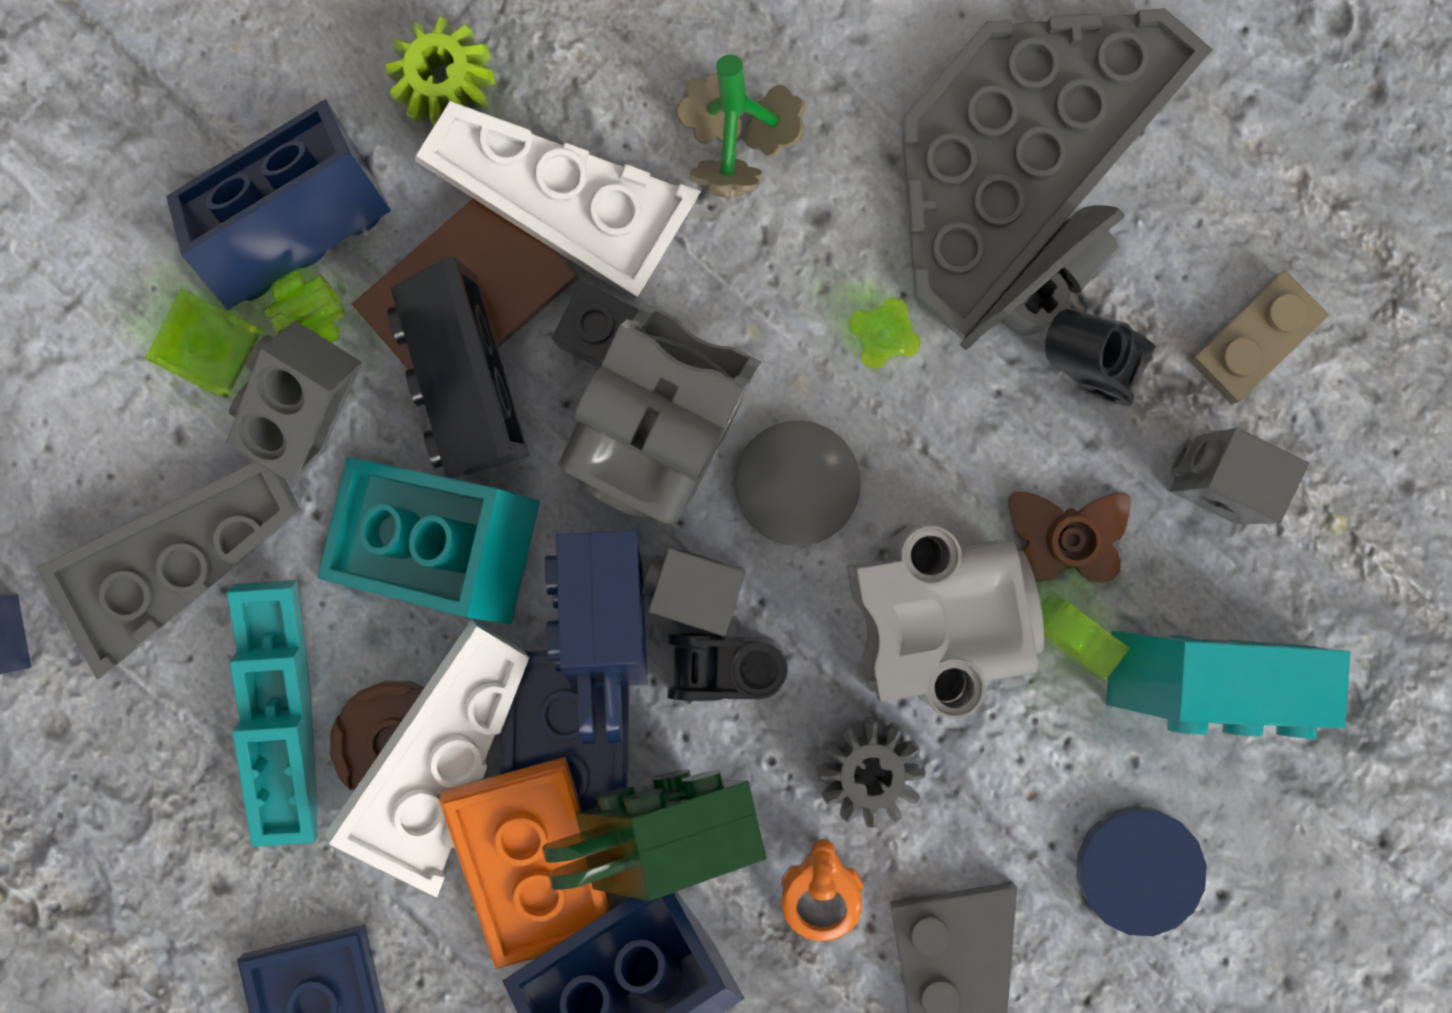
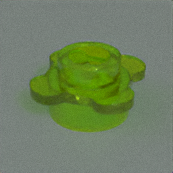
M895 297L889 298L883 306L874 308L870 312L857 310L852 314L849 320V330L857 335L863 348L861 361L866 367L880 369L888 359L899 355L912 357L919 350L921 344L920 337L912 332V325L907 316L908 306L903 300ZM881 328L889 329L890 337L888 339L880 338L879 330Z

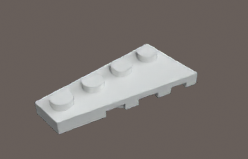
M451 101L415 157V162L632 300L636 299L641 293L701 192L683 184L676 186L650 176L651 173L627 164L623 167L589 155L588 150L568 143L561 145L533 135L529 129Z
M471 619L326 831L328 844L437 898L445 878L442 871L451 848H455L439 802L441 791L483 779L487 769L485 760L496 734L501 733L529 660V656L525 651Z

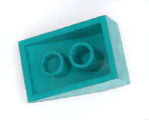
M347 457L317 579L466 618L511 624L540 500L498 488Z

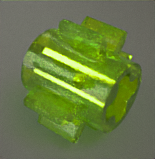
M297 269L272 285L273 289L270 291L276 301L265 307V312L278 334L296 320L331 343L340 338L338 334L340 329L335 322L346 316L347 312L331 285L321 274L306 282L301 272Z

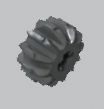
M865 717L862 724V737L857 738L852 727L845 722L839 726L840 733L847 742L843 748L833 741L825 740L821 746L823 752L828 757L836 760L837 763H823L816 766V775L819 779L825 781H835L825 788L822 792V797L826 804L836 803L844 799L839 812L842 820L850 822L856 816L859 809L863 807V818L868 828H875L878 823V809L885 808L891 820L897 822L902 818L901 811L894 802L898 797H901L908 803L916 804L920 795L911 786L905 784V781L923 779L926 776V771L922 765L906 763L915 757L920 750L914 740L904 741L896 746L902 731L899 725L891 722L884 729L880 738H878L876 720L874 717ZM875 757L881 769L885 770V775L881 778L876 774L875 778L878 783L866 786L861 776L855 774V769L857 766L865 769L866 767L862 761Z

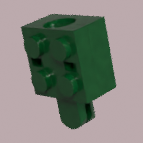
M684 769L654 777V788L635 794L634 787H625L597 795L596 807L575 813L580 833L547 843L542 847L544 859L547 863L564 862L586 857L550 871L548 876L551 888L554 890H564L592 883L594 890L652 901L766 860L749 781L722 779L721 771H708L691 776L690 770Z

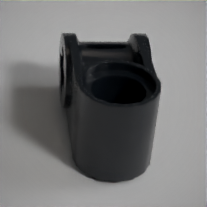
M1070 309L1060 311L1054 317L1045 340V352L1048 361L1075 380L1080 389L1097 398L1122 406L1132 405L1135 395L1130 390L1144 357H1151L1156 347L1154 343L1140 336L1125 322Z
M714 633L668 634V644L674 646V685L667 688L668 699L682 701L759 700L770 698L779 692L786 681L788 672L787 655L782 647L772 639L763 637H725ZM754 651L767 652L777 662V675L773 680L765 684L752 683L745 677L742 671V660L746 655ZM695 652L698 654V680L694 678Z

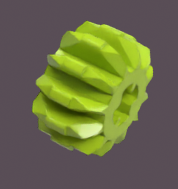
M439 16L434 24L433 33H427L420 22L413 21L411 28L416 39L411 44L404 39H394L392 46L402 59L385 63V72L390 79L397 81L390 89V95L397 104H407L406 114L412 121L418 123L429 115L431 124L434 127L450 101L465 107L472 104L476 108L487 109L489 101L480 88L494 85L496 83V76L492 69L485 67L491 59V54L486 44H474L475 34L472 28L464 24L452 33L448 20ZM445 65L449 78L444 82L436 83V75L433 70Z

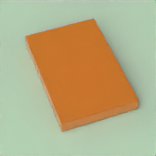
M566 757L441 791L439 802L495 969L538 958L613 909L608 892L594 890L592 883L564 890H554L550 885L548 876L550 871L562 865L586 858L582 857L570 861L547 863L542 847L547 843L580 833L575 813L581 812L582 808Z

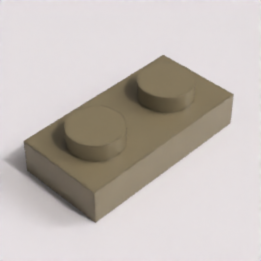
M1284 270L1276 274L1188 360L1230 404L1239 403L1313 332L1329 314Z

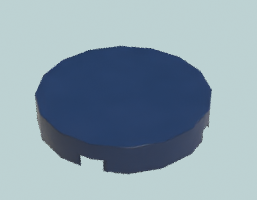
M1126 807L1115 811L1116 814L1108 816L1103 822L1098 821L1088 830L1077 853L1076 878L1086 903L1105 924L1127 935L1156 936L1176 929L1195 912L1205 891L1207 864L1198 840L1182 822L1155 808Z

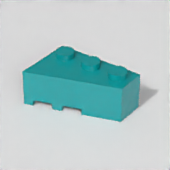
M1111 630L1106 705L1168 719L1167 730L1178 733L1206 735L1208 734V724L1216 723L1223 724V733L1262 737L1263 728L1266 725L1276 726L1277 735L1316 739L1317 728H1346L1351 651L1309 645L1229 639V641L1193 639L1191 636L1179 635L1159 637Z

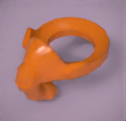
M826 839L817 840L812 845L811 851L807 854L805 860L799 865L790 866L783 874L781 885L783 886L781 907L784 919L792 930L806 939L821 942L836 940L844 936L858 923L862 910L861 890L864 887L862 878L856 869L848 868L841 862L839 855L835 851L834 844ZM806 891H808L809 896L822 901L834 898L837 892L846 903V911L839 922L831 926L818 927L802 919L797 910V902Z

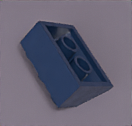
M326 99L166 196L181 256L227 310L243 301H252L261 297L277 280L297 268H306L315 264L325 255L328 249L351 235H360L369 231L378 223L380 217L391 211L378 182Z
M678 892L652 901L630 897L502 980L517 1013H723L745 999L714 942Z

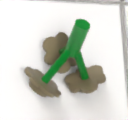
M729 54L722 56L717 61V72L708 76L705 81L701 78H692L687 82L685 86L687 97L682 99L676 108L678 121L684 127L694 129V136L698 142L708 144L715 138L723 142L721 160L718 162L713 160L700 161L698 168L690 171V180L699 185H707L709 193L725 198L738 197L743 195L744 192L756 190L762 177L760 169L748 167L746 162L735 159L736 139L742 130L739 116L746 111L749 113L752 121L744 133L746 145L753 150L761 149L762 153L768 157H775L780 153L783 146H793L801 139L804 132V124L800 117L805 111L804 100L798 96H793L791 90L784 85L772 87L766 94L764 101L756 102L747 96L742 60L736 55Z

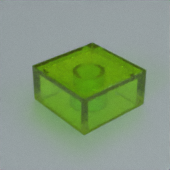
M181 288L144 359L214 395L228 398L263 329Z
M1047 596L1042 602L1044 642L1084 673L1106 681L1130 648L1065 599Z

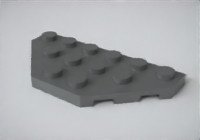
M1165 8L1139 10L1137 14L1102 17L1101 13L1053 16L1048 21L1012 23V20L986 21L909 110L901 123L915 300L961 339L966 337L1213 49Z

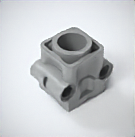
M910 526L900 530L892 538L888 547V559L847 566L852 599L862 611L867 624V642L863 653V662L868 689L871 692H876L877 699L880 702L918 696L938 714L949 719H962L972 715L981 706L985 697V681L1038 671L1037 654L1042 653L1044 648V625L1041 603L1028 558L1022 550H1017L1014 541L995 540L960 547L955 536L942 527ZM924 537L934 548V560L928 569L919 572L911 561V550L914 544ZM954 668L956 671L954 688L947 694L936 696L935 682L938 676L943 671Z

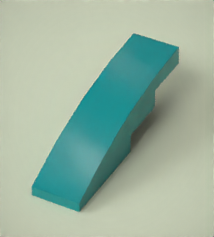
M297 580L233 584L227 591L237 652L230 660V668L239 722L232 733L252 847L315 843L318 837L312 706Z

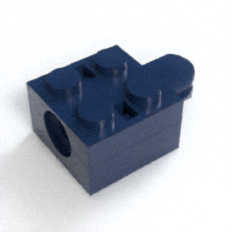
M637 530L556 534L557 555L545 556L547 595H552L554 609L558 608V620L547 621L549 661H554L556 672H563L571 688H578L581 744L596 743L595 687H604L608 743L622 742L621 686L648 684L644 595L641 594L644 585L643 562Z

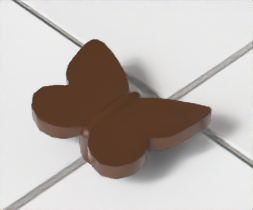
M1014 491L1010 493L1008 507L1011 522L1017 535L1027 541V544L1021 550L1028 558L1035 581L1052 580L1059 576L1065 568L1071 569L1073 567L1088 580L1100 583L1113 580L1120 572L1121 560L1113 543L1121 539L1126 530L1131 508V499L1128 494L1112 493L1102 496L1076 512L1073 508L1063 511L1051 501L1029 492Z

